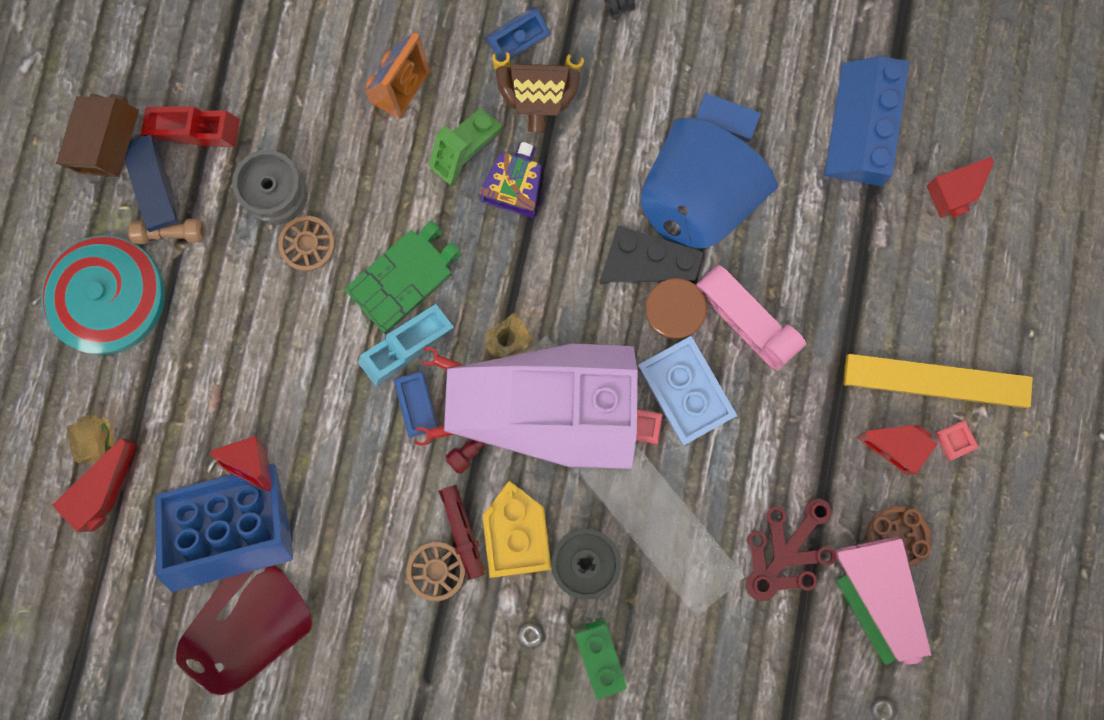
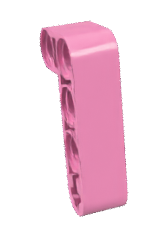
M716 265L696 284L703 293L706 302L774 370H780L806 346V341L797 330L790 325L782 327L722 266Z

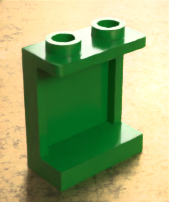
M604 618L574 628L575 637L596 700L626 690L627 684Z

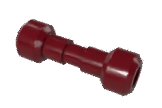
M473 439L469 440L460 449L453 448L445 455V460L457 474H462L470 467V460L479 453V450L486 443Z

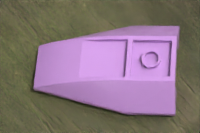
M568 344L447 369L444 431L567 467L632 469L637 435V364L634 346Z

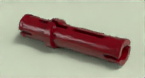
M453 485L441 489L438 492L457 546L455 551L456 554L460 555L467 580L486 574L477 548L480 545L478 540L475 541L458 486Z

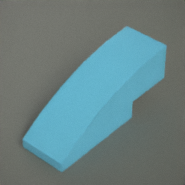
M437 304L387 334L385 340L361 354L358 364L377 387L425 352L423 351L425 347L435 345L452 331L454 327Z

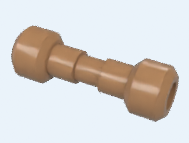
M200 218L187 219L184 223L172 224L152 232L147 230L144 220H133L128 226V236L133 244H147L151 239H163L165 237H172L173 239L185 238L189 243H197L204 240L206 233L204 222Z

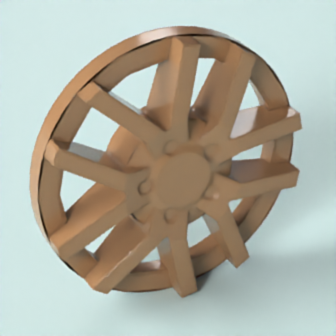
M313 216L297 217L287 223L282 229L278 241L279 252L283 260L292 268L311 272L324 267L335 251V237L330 227L323 220ZM305 222L302 232L295 227L298 223ZM311 222L317 223L313 233L309 231ZM322 227L327 231V235H319ZM290 229L298 234L295 239L286 235ZM285 240L293 244L286 250L284 248ZM330 240L329 246H320V241ZM297 250L299 253L292 260H289L288 255ZM318 251H326L327 254L321 259ZM315 255L318 263L311 265L309 256ZM304 257L306 266L297 265Z
M430 542L420 546L411 555L407 564V580L410 587L418 596L429 601H442L453 596L460 589L465 578V569L460 555L456 554L454 547L443 542ZM433 547L435 559L429 560L426 549ZM438 547L449 550L441 559ZM422 553L426 564L414 563V560ZM453 553L458 561L448 566L445 560ZM459 565L460 577L449 571ZM412 567L423 568V575L412 576ZM448 576L458 582L453 589L445 582ZM425 579L421 590L417 588L414 580ZM429 583L435 584L433 596L425 594ZM440 584L449 591L444 595L437 596Z

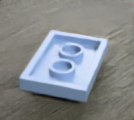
M692 336L637 366L682 446L737 416Z

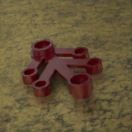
M822 499L809 501L804 509L806 518L786 544L783 523L786 519L785 511L780 507H771L766 511L765 517L770 524L774 559L767 568L763 548L767 544L765 534L760 531H753L748 534L746 542L751 548L753 572L747 577L746 590L753 599L767 601L775 596L777 590L801 588L809 591L816 587L817 578L809 571H802L797 576H777L785 566L814 563L829 566L835 562L836 553L831 547L823 546L815 551L796 552L817 524L826 523L830 519L832 509L828 502ZM818 505L824 508V515L821 518L817 517L814 512ZM773 510H777L781 514L778 522L771 520L770 515ZM756 534L762 539V543L758 547H755L751 542L752 537ZM823 550H827L830 553V559L827 562L822 561L820 557ZM804 575H809L812 580L811 584L807 587L803 586L801 582ZM761 579L766 580L768 584L765 591H759L757 588V583Z

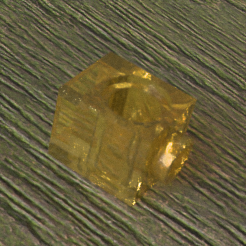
M513 313L485 333L488 342L484 345L494 359L497 357L503 358L516 355L533 343V337L516 313ZM502 334H513L516 337L515 342L508 347L500 345L499 338Z

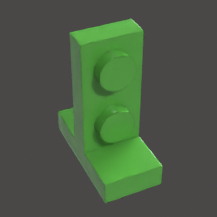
M480 107L453 131L444 126L437 132L429 168L451 186L458 180L462 165L501 132L502 125Z

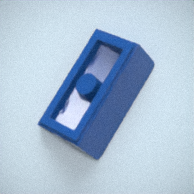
M531 7L487 34L484 38L498 60L504 62L506 60L505 52H508L510 59H512L551 33L538 8Z

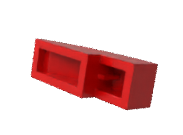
M194 106L145 107L140 135L143 137L151 135L153 139L183 144L236 147L240 119L228 111H201Z

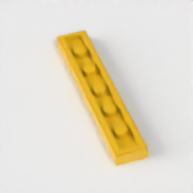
M848 354L846 355L843 385L1030 408L1033 377Z

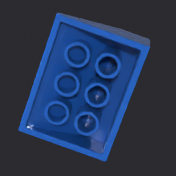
M275 464L269 465L272 488L269 492L232 474L155 495L156 576L171 592L293 560L291 531Z

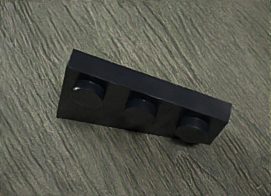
M617 226L599 284H610V282H626V284L638 282L660 283L672 278L685 279L694 283L704 252Z

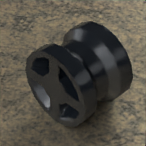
M604 0L607 11L612 19L619 17L623 11L631 12L636 8L634 0Z

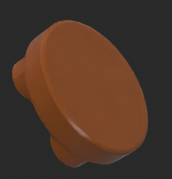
M672 278L660 282L652 289L646 301L645 313L649 326L653 331L662 337L679 340L692 336L701 327L706 317L707 304L703 293L695 284L685 279Z
M892 506L880 510L870 520L866 531V542L896 536L901 538L909 568L916 566L930 555L931 532L919 511L904 506Z

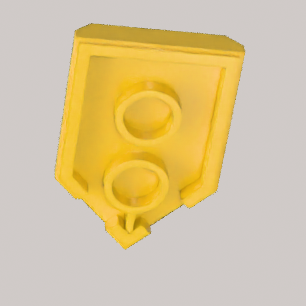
M508 481L500 494L482 515L489 576L492 578L552 570L544 507L511 481Z

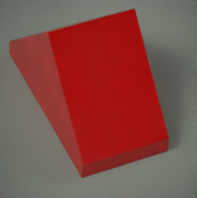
M256 436L213 449L210 453L221 469L269 492L272 488L267 451Z

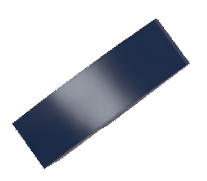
M151 135L130 141L125 161L147 230L152 232L178 223L171 182L164 169L161 149Z

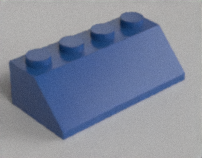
M878 56L842 63L824 176L883 186L893 176L909 61Z

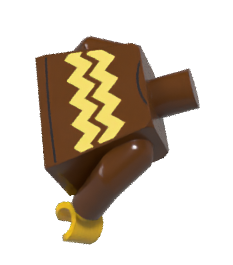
M505 52L506 60L498 62L496 55L493 54L492 61L493 67L496 70L498 89L507 105L516 109L517 114L528 115V132H546V115H559L560 110L566 109L578 92L580 70L584 63L583 57H580L578 65L570 62V54L567 56L564 65L510 63L508 52Z

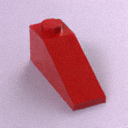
M121 438L52 504L76 532H94L106 522L105 516L114 507L137 446L134 441Z

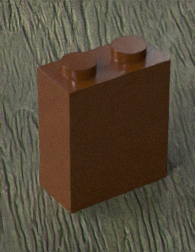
M90 94V97H76L56 164L80 175L120 177L139 110L129 105L126 98L116 94H110L109 97L97 94Z

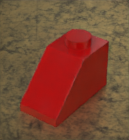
M992 157L937 176L927 185L940 218L950 214L952 218H957L970 212L969 207L979 199L994 164Z
M907 425L870 430L860 433L857 437L858 440L906 475L917 474L937 446V443L930 439L931 433L919 425L915 427Z

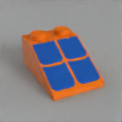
M415 32L397 42L392 51L388 50L378 73L376 75L373 74L366 84L365 93L370 103L399 120L430 73L420 35Z

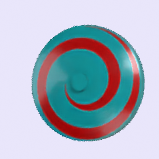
M109 235L92 236L82 239L61 252L49 267L41 291L43 314L52 332L68 346L95 355L120 353L140 343L157 324L165 301L164 280L154 259L145 250L131 241Z

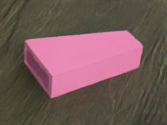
M896 536L835 549L838 561L893 656L898 661H903L904 664H916L922 662L924 656L931 655L903 540Z

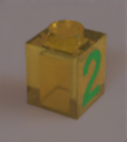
M96 415L80 417L77 419L76 424L66 426L75 463L89 464L96 462L114 446L109 421L99 419Z

